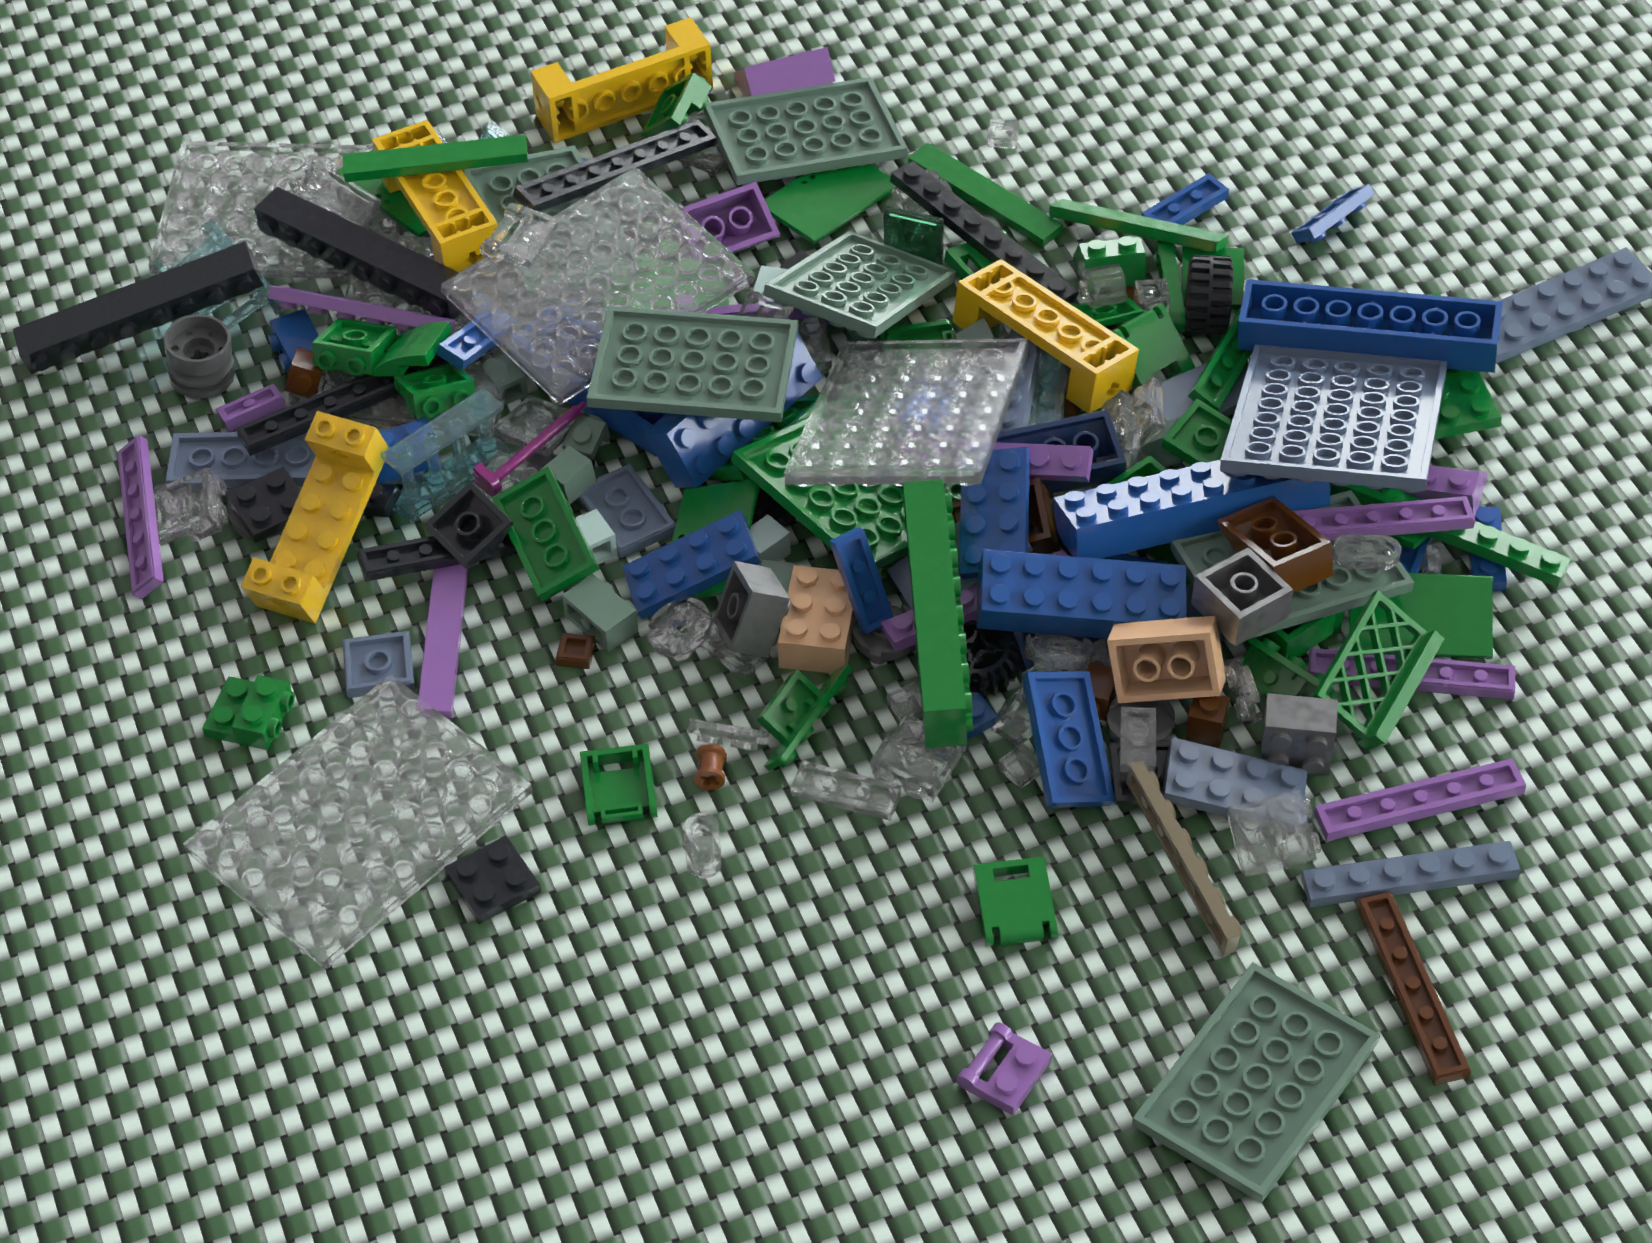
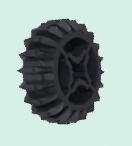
M974 619L965 622L963 628L966 634V658L969 664L971 694L980 693L984 697L985 692L989 691L992 695L996 696L998 688L1007 690L1009 682H1015L1017 672L1021 668L1022 659L1017 653L1016 642H1011L1010 633H1005V631L977 629L976 620Z

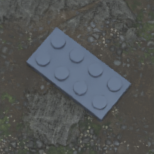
M1172 737L1168 748L1162 796L1173 804L1298 834L1303 820L1307 770L1275 764L1268 760Z

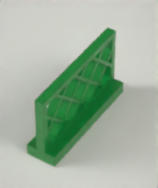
M1377 590L1371 594L1312 697L1331 699L1326 692L1331 684L1339 683L1343 702L1338 703L1337 718L1359 736L1356 742L1365 750L1386 744L1445 638L1436 630L1428 633ZM1377 605L1385 611L1387 624L1377 625L1374 609ZM1399 627L1406 628L1414 635L1410 645L1402 646ZM1389 629L1393 647L1382 648L1378 630ZM1369 631L1372 650L1362 651L1359 640L1361 632ZM1394 652L1397 667L1395 671L1387 672L1383 653ZM1374 655L1378 673H1366L1363 656ZM1354 657L1358 676H1346L1344 667L1346 658ZM1379 678L1382 694L1379 698H1372L1368 680ZM1359 681L1363 700H1351L1348 682ZM1364 705L1367 716L1364 725L1356 720L1353 706Z

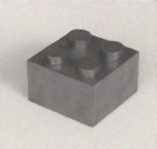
M1248 547L1195 575L1191 604L1203 616H1216L1218 630L1234 646H1237L1288 618L1293 589Z
M734 561L713 621L732 652L768 658L772 646L777 644L782 619L789 612L790 598L771 568Z
M1267 693L1260 759L1307 770L1309 775H1329L1336 737L1338 700Z

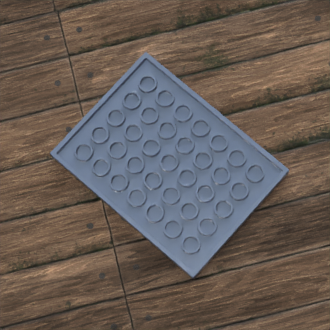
M1255 344L1222 453L1220 472H1227L1233 476L1259 475L1271 480L1290 478L1297 479L1303 483L1321 481L1331 482L1336 486L1353 484L1363 485L1369 489L1394 488L1407 493L1426 491L1447 372V361Z

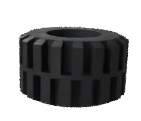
M1191 256L1188 263L1185 304V328L1187 333L1224 335L1229 328L1233 288V262L1231 257Z

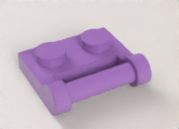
M997 1022L989 1031L990 1037L969 1067L961 1070L956 1077V1082L966 1091L1014 1116L1050 1064L1052 1053L1014 1034L1005 1024ZM1001 1046L1010 1050L988 1082L979 1078Z

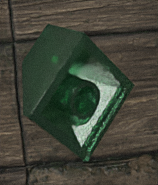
M885 206L883 209L884 244L943 265L944 219Z

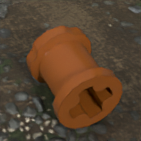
M702 745L696 751V758L699 764L698 771L694 774V783L705 790L719 789L725 783V775L722 772L723 763L727 759V753L720 745Z

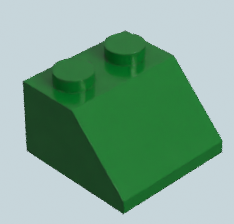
M1124 236L1116 240H1092L1088 243L1078 244L1073 254V261L1085 291L1146 284V252L1140 237Z

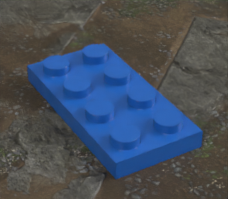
M1027 447L962 453L959 575L962 579L977 578L978 565L983 549L1028 553L1030 452Z
M738 510L622 567L634 606L639 617L643 620L727 580L734 561L758 565L761 563L746 518L742 511Z
M1027 672L1022 677L1047 808L1110 806L1115 802L1090 672Z

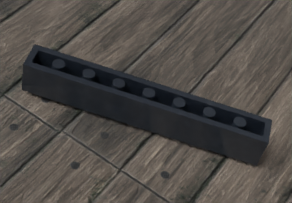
M278 186L254 208L258 228L265 235L273 236L290 247H296L315 259L319 258L338 270L346 271L363 282L379 287L385 293H391L404 299L410 305H416L429 311L434 316L456 319L474 300L470 277Z
M243 241L13 328L19 356L30 373L33 374L62 362L73 360L91 351L105 348L107 345L120 340L134 337L152 328L163 326L181 317L192 315L210 306L221 304L239 295L250 293L255 289L263 287L264 284L256 259L247 242Z

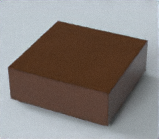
M562 633L555 658L556 666L590 669L596 645L595 636Z

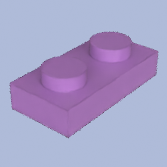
M271 384L218 407L216 411L219 419L227 431L230 432L236 430L239 426L287 406L282 394L274 384Z

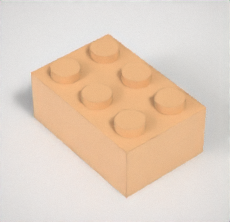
M794 565L788 590L790 609L788 614L782 619L778 638L779 668L832 673L848 664L853 639L852 626L856 621L839 570Z
M1216 616L1116 623L1113 625L1107 643L1118 703L1221 695L1226 675Z

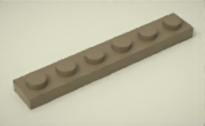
M1143 760L1131 764L1126 783L1223 957L1236 952L1240 936L1242 935L1238 920L1234 916H1230L1226 910L1221 890L1217 886L1213 887L1208 878V869L1204 860L1201 857L1197 858L1192 849L1189 833L1185 828L1181 829L1176 821V814L1170 800L1163 798L1155 773L1148 771Z

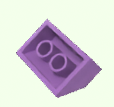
M827 47L744 67L733 73L744 97L830 84L836 81Z
M757 182L673 210L669 223L680 250L696 266L780 237V232Z
M1430 465L1426 491L1407 494L1422 500L1467 496L1475 517L1488 472Z

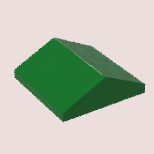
M1125 294L1074 305L1075 308L1107 329L1119 327L1144 312L1142 308Z

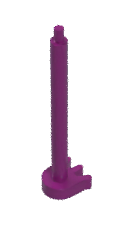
M582 401L579 405L572 406L494 473L479 462L473 467L474 473H472V476L476 479L474 484L490 496L498 494L502 490L500 482L582 413L581 410L587 406L586 403Z

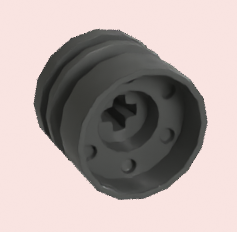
M198 314L183 317L171 324L165 333L164 346L168 360V375L172 387L182 395L200 399L214 397L226 391L233 383L235 375L232 341L228 327L220 319L210 315Z

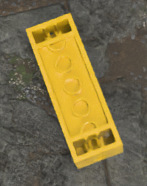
M689 17L664 26L666 51L572 83L558 62L532 70L531 79L536 116L552 141L556 143L653 110L663 89L693 72L706 79L707 83L711 85L710 90L713 89L710 43L693 19Z
M428 120L372 139L374 151L443 143ZM462 170L381 178L389 193L401 190L430 234L436 262L465 275L504 260L501 253L498 223Z
M1002 259L958 282L953 323L965 329L982 318H985L990 328L1002 322L1070 367L1066 399L1085 412L1092 413L1132 390L1139 349Z
M319 411L316 412L304 439L316 456L270 562L253 557L241 584L242 590L257 607L314 624L318 620L390 450L376 427Z

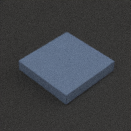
M409 631L342 639L348 698L415 689Z

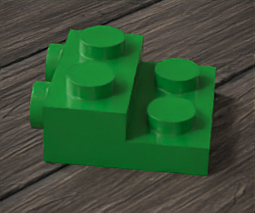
M693 72L663 89L641 135L648 138L683 125L690 114L704 109L708 103L707 95L711 85L707 83L706 79Z
M338 318L312 342L313 365L319 366L322 370L348 371L351 375L355 376L372 375V370L383 357L384 351L397 338V327Z
M451 364L404 374L402 377H393L395 389L405 397L407 410L419 419L425 417L427 420L433 419L439 413L446 411L462 412L467 410L470 405L478 404L474 379L463 370Z
M257 675L253 682L228 676L202 727L204 736L268 750L273 739L277 738L281 732L282 720L286 712H290L294 705L295 694L291 691L289 681Z

